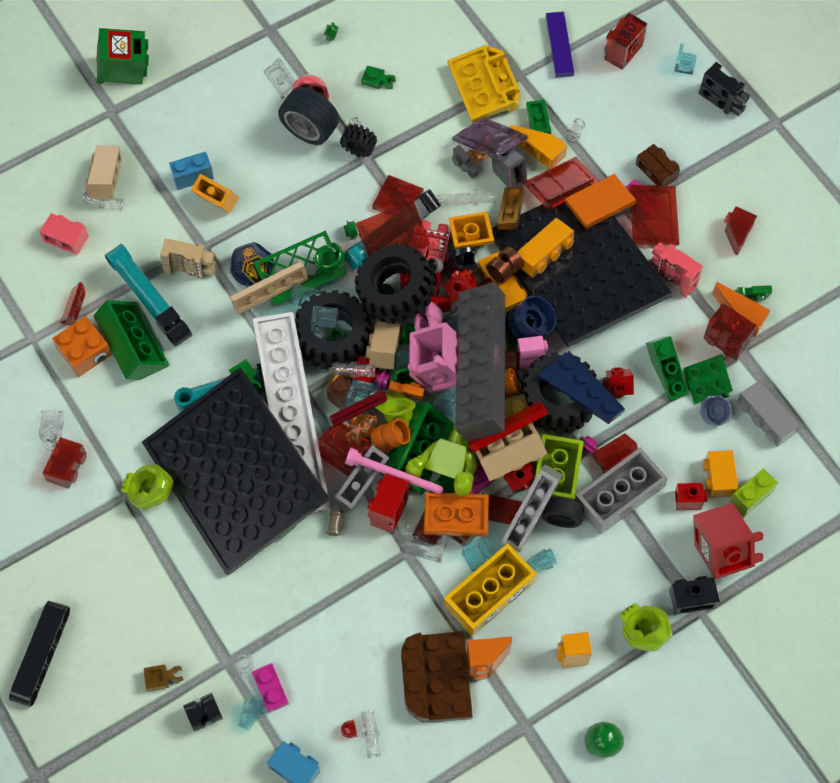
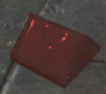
M344 423L337 426L332 425L319 439L320 457L348 476L356 466L345 464L350 448L358 450V453L363 456L371 442Z

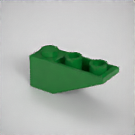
M665 336L646 342L651 362L669 400L688 395L689 391L672 337Z

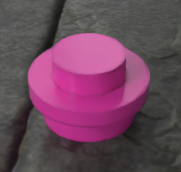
M386 370L379 373L376 378L379 390H388L391 374Z
M588 435L586 438L580 437V440L584 441L583 449L586 452L592 454L593 451H597V442Z

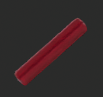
M381 390L330 415V421L333 426L344 423L388 400L387 395Z

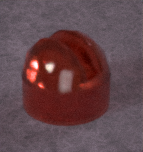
M354 719L345 721L341 726V733L346 738L358 737Z

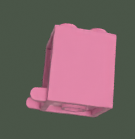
M446 322L410 333L409 375L428 393L456 386L457 333Z

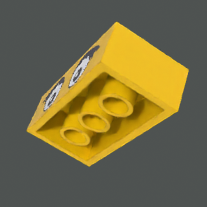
M507 543L446 595L443 606L473 637L534 584L537 573Z

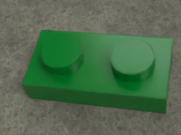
M545 100L526 102L530 129L551 134Z

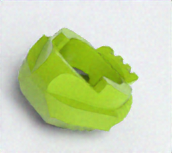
M157 464L144 465L136 470L135 473H127L121 491L127 494L132 505L139 509L148 510L168 500L173 486V479Z
M633 603L620 613V618L624 622L622 632L631 648L657 651L672 638V628L666 612L655 606L640 607L638 604Z

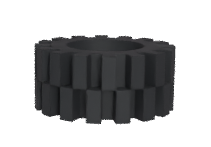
M352 124L347 125L340 139L342 148H346L345 151H350L352 155L369 157L377 143V137L374 135V132H369L370 129H364L362 125L358 127V124H354V126Z

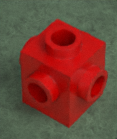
M467 269L462 272L457 270L449 276L451 280L443 285V288L453 302H456L458 300V293L473 289L478 284L473 273Z
M614 367L611 370H606L603 386L614 398L634 395V375L630 369Z
M527 463L519 470H512L506 473L503 478L515 493L521 488L525 491L533 484L532 480L535 479L533 474L536 472L531 464ZM517 473H523L524 477L519 479L516 475Z

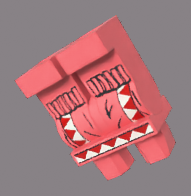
M422 220L418 227L415 226L410 248L418 249L419 253H422L427 258L426 260L429 258L441 260L443 270L440 272V276H443L446 253L450 243L449 225L439 224L436 231L430 229L431 222Z
M659 242L652 250L654 256L650 260V264L657 268L656 272L660 277L663 275L666 281L673 282L681 288L680 294L687 298L698 286L703 266L682 251L676 249V246L672 243L667 248Z

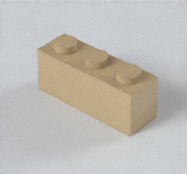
M96 146L95 153H92L91 157L92 166H89V179H86V191H89L90 199H114L122 163L120 146Z
M373 320L372 332L374 333H370L369 345L371 346H367L366 358H370L369 367L394 369L402 323L399 324L398 321H395V324H388L386 320L385 322Z

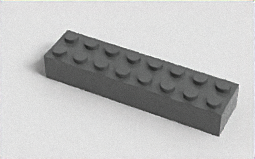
M495 282L458 293L455 430L467 442L505 432V294Z

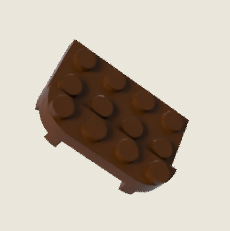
M420 632L407 637L401 649L406 710L423 723L473 719L465 632L421 635Z

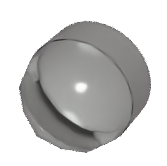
M429 258L427 260L434 274H439L443 270L441 260L437 258Z

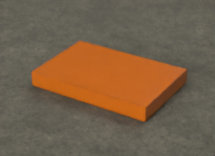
M613 174L565 198V203L587 229L635 205L636 199L618 177Z
M425 492L424 535L488 537L489 494H469L465 497H459L456 493L437 494Z

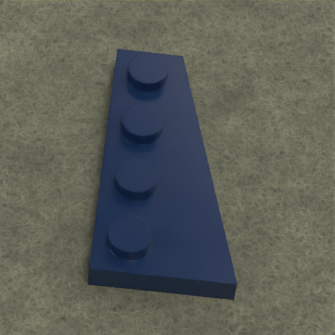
M570 351L538 374V379L548 382L552 385V388L558 392H563L575 403H580L586 407L587 411L607 424H610L625 411V408Z

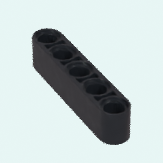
M47 601L12 685L9 701L29 707L34 705L70 614L69 606L52 601Z

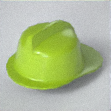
M385 392L388 400L375 408L383 413L387 422L400 418L409 426V421L413 416V409L416 407L415 402L400 393Z

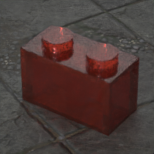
M59 437L42 473L46 481L69 489L71 484L77 480L80 465L85 463L87 453L84 446Z

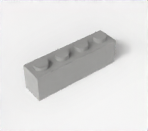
M544 464L504 535L502 543H508L518 552L522 550L563 476L562 473Z

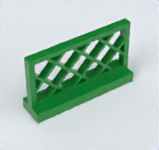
M326 230L253 262L261 281L266 279L265 276L270 277L273 275L276 265L284 269L290 267L294 257L305 261V268L307 263L314 265V262L310 261L309 257L312 249L318 250V248L313 247L316 239L323 236L326 245H332ZM299 246L310 248L306 259L296 255ZM281 254L292 256L288 267L278 263ZM263 262L274 264L271 274L262 272L259 264ZM344 266L334 274L319 272L320 270L317 269L315 275H308V280L270 298L269 301L272 307L346 274Z

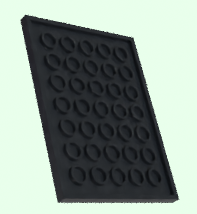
M590 183L584 184L520 214L518 229L498 230V226L491 228L494 243L500 252L506 247H511L518 252L555 218H558L574 230V243L571 248L565 249L559 258L547 265L541 274L538 273L532 278L522 269L516 272V275L531 296H540L552 305L557 318L554 329L567 348L670 298L672 295L670 289L614 215L586 229L567 206L565 198L591 186Z
M241 368L237 369L142 441L154 463L172 477V491L226 575L233 573L330 500L315 475Z

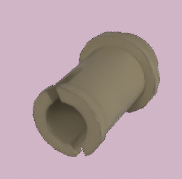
M332 508L328 513L330 519L327 533L329 535L340 536L342 519L345 518L344 510Z

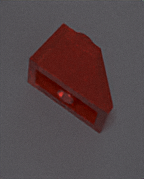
M735 206L732 213L728 212L724 220L727 223L725 233L736 255L741 251L757 218V215Z

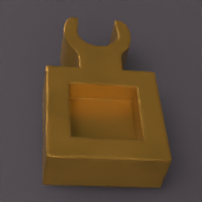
M165 664L143 668L147 691L169 688L168 681L181 682L184 680L183 676H174L175 672L182 671L181 666H175L170 670H167Z

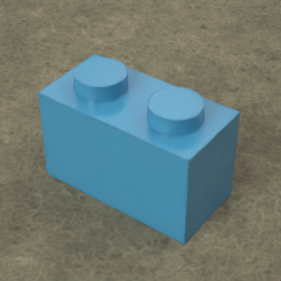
M206 151L169 162L177 190L193 186L200 174L211 180L214 179L212 166Z
M283 741L267 762L268 767L289 783H313L320 773V768L317 766L319 762L310 755L307 758L299 753L301 749L292 742L288 745Z

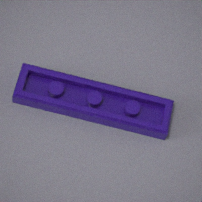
M564 11L546 13L545 18L555 77L574 76Z

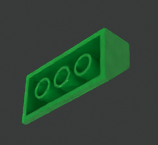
M106 300L93 315L126 380H141L169 366L137 302Z
M429 402L415 403L416 407L413 409V416L408 426L411 435L410 441L405 445L390 450L388 454L389 459L384 465L405 472L407 463L413 458L420 456L432 443L440 438L448 440L455 424ZM424 468L420 478L429 481L433 471ZM409 483L412 492L419 495L424 494V488Z

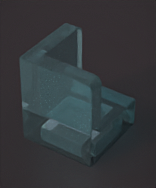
M680 43L674 71L693 75L696 55L682 52L684 44Z
M293 282L288 302L301 306L305 300L310 301V296L315 293L319 294L320 290L316 287Z
M313 306L311 333L320 334L321 327L335 328L336 321L339 318L338 308Z
M353 380L346 398L347 407L373 395V383ZM369 410L362 414L367 415L369 413Z
M481 537L462 548V556L472 571H476L495 554L486 537Z

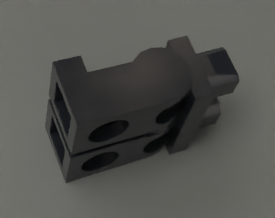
M715 62L704 73L698 94L722 109L726 115L732 111L737 116H740L746 109L745 104L750 98V95L744 91L745 84L743 82L738 83L736 78L726 75L721 71L722 65Z

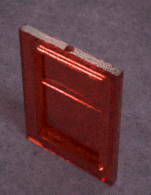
M574 157L524 181V185L549 210L564 203L565 198L599 182V180L577 157Z
M630 185L629 192L636 199V204L630 207L633 242L636 245H657L660 242L663 245H670L672 243L678 246L679 230L676 187Z
M413 200L355 223L368 257L373 250L377 251L381 246L386 245L388 247L393 243H397L399 246L407 244L410 248L414 247L418 250L430 245Z

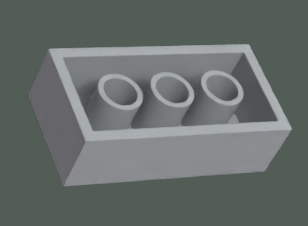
M640 447L577 493L574 501L579 502L583 506L584 517L601 535L665 488L668 478Z

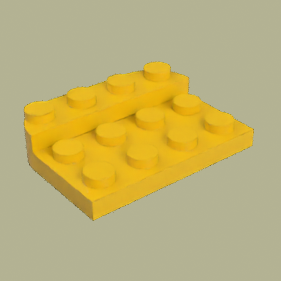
M485 45L447 60L472 124L506 110L508 113H511L520 107L521 94L519 86L502 49L499 50Z

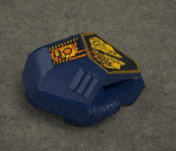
M255 242L235 248L231 259V275L238 283L246 287L260 282L261 279L253 262L267 257L271 253ZM269 262L259 264L262 272L271 274L274 264Z

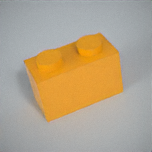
M202 174L199 175L191 189L200 198L229 214L239 199V196Z
M733 450L708 451L706 458L702 462L703 471H707V478H705L706 491H709L710 498L732 497L738 490Z
M588 632L562 635L560 642L557 643L556 658L557 662H561L562 668L588 665L592 655Z

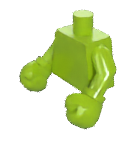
M454 429L451 440L440 438L432 443L420 456L413 458L407 463L405 472L420 478L425 468L454 478L455 493L459 497H465L472 490L473 476L477 469V464L471 448L462 445L464 438Z

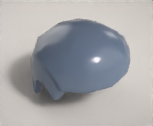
M720 395L708 396L701 403L700 414L707 424L722 426L731 418L732 408L729 401Z

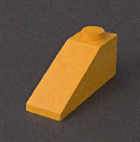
M515 125L509 127L508 138L548 169L552 170L566 157L567 145L562 139H558L552 134Z

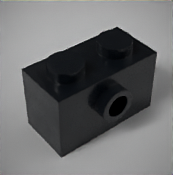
M701 576L693 581L680 579L675 581L669 589L674 615L716 609L720 603L714 577L707 578V576Z

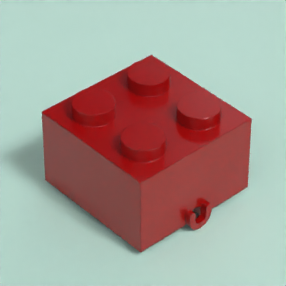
M385 473L383 480H378L375 489L377 494L375 498L371 497L367 506L370 525L394 534L409 499V491L412 490L408 481Z

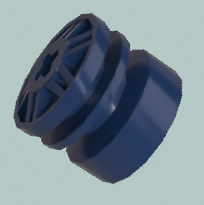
M534 295L526 297L505 314V334L515 345H517V339L535 336H543L544 338L556 327V312L546 299Z

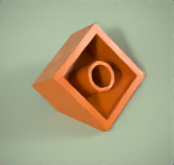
M512 636L468 640L466 653L469 678L485 680L487 676H491L510 654Z

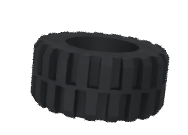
M397 243L390 244L388 247L384 245L379 250L370 252L371 255L363 259V265L358 267V275L355 276L356 293L368 313L372 317H376L378 321L385 322L386 320L388 324H395V321H398L399 324L405 323L406 319L412 320L416 318V314H422L425 311L424 307L426 305L429 306L432 302L431 296L433 297L435 294L434 287L436 285L434 273L424 255L419 253L418 249L414 247L410 248L407 244L399 246ZM397 273L411 274L409 283L401 291L389 295L380 293L382 284L390 276Z
M332 290V293L322 291L318 296L314 294L310 296V301L305 300L301 304V309L299 308L295 314V325L302 357L306 361L310 360L311 365L315 367L321 365V369L328 370V367H333V370L341 366L350 367L351 362L357 363L360 355L364 356L367 346H370V315L362 303L359 304V299L355 296L351 298L347 292L343 291L341 294L338 293V290ZM329 319L342 320L352 328L345 338L338 341H325L314 334L315 328L323 321Z
M558 352L551 353L550 357L546 354L541 356L540 361L534 360L531 366L526 369L521 383L520 401L522 410L540 401L545 406L548 414L534 421L533 425L537 428L540 426L544 427V431L550 433V430H553L555 434H562V431L567 433L574 432L575 427L581 429L584 427L585 422L588 423L591 420L593 414L578 402L559 406L548 402L542 396L540 389L548 382L538 379V374L563 356L558 355ZM584 361L582 365L596 378L595 371L589 370L590 365Z

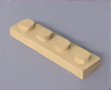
M300 261L230 296L237 315L308 280L305 266Z

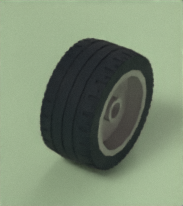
M296 87L293 89L278 111L281 123L290 133L302 141L313 145L325 143L336 129L340 119L337 110L328 99L306 87Z

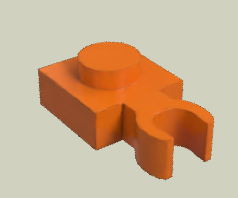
M390 381L388 391L422 401L424 389L421 388V385L412 382L400 384Z

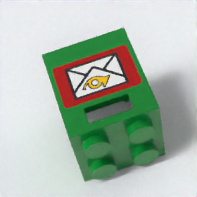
M99 28L96 56V82L98 84H103L104 82L143 83V77H147V66L149 64V55H147L148 39H145V31Z

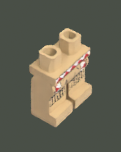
M165 238L160 254L164 274L172 275L174 270L185 272L189 276H196L198 279H203L204 274L214 276L217 266L216 262H214L215 253L205 251V245L198 244L197 247L191 243Z

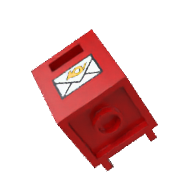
M733 503L693 515L694 545L715 579L755 567V563L763 561L764 556L762 553L755 554V542L763 540V533H752Z

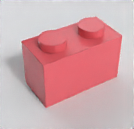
M53 213L49 215L39 231L44 242L75 255L79 254L89 237L86 227L82 223L72 222L63 215L57 216Z

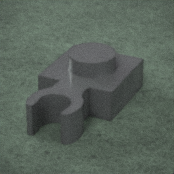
M460 145L454 147L452 157L454 164L464 172L466 171L471 178L476 177L479 169L471 162V157Z

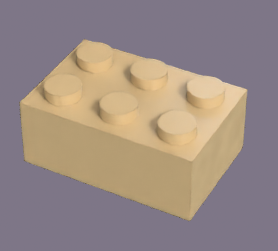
M532 423L476 451V455L489 481L498 480L512 470H519L525 464L531 461H538L547 454L540 436Z

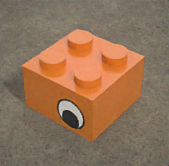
M86 316L52 338L56 349L78 378L112 356L108 343Z

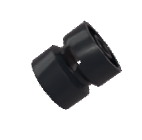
M212 692L200 697V702L194 700L183 705L194 732L205 728L207 722L213 724L223 719Z

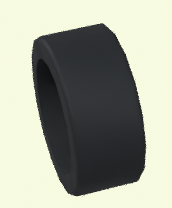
M551 497L542 513V519L557 527L575 528L580 526L582 522L584 508L579 502L572 499Z

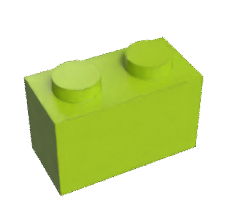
M763 468L733 494L729 503H733L739 513L745 517L774 492L778 482Z

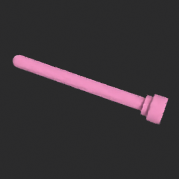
M350 448L345 461L347 465L358 466L359 464L403 479L410 484L434 493L441 494L443 492V487L362 457L358 450Z

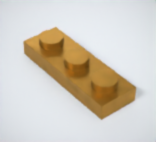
M524 186L504 188L497 221L498 230L518 229L525 194Z

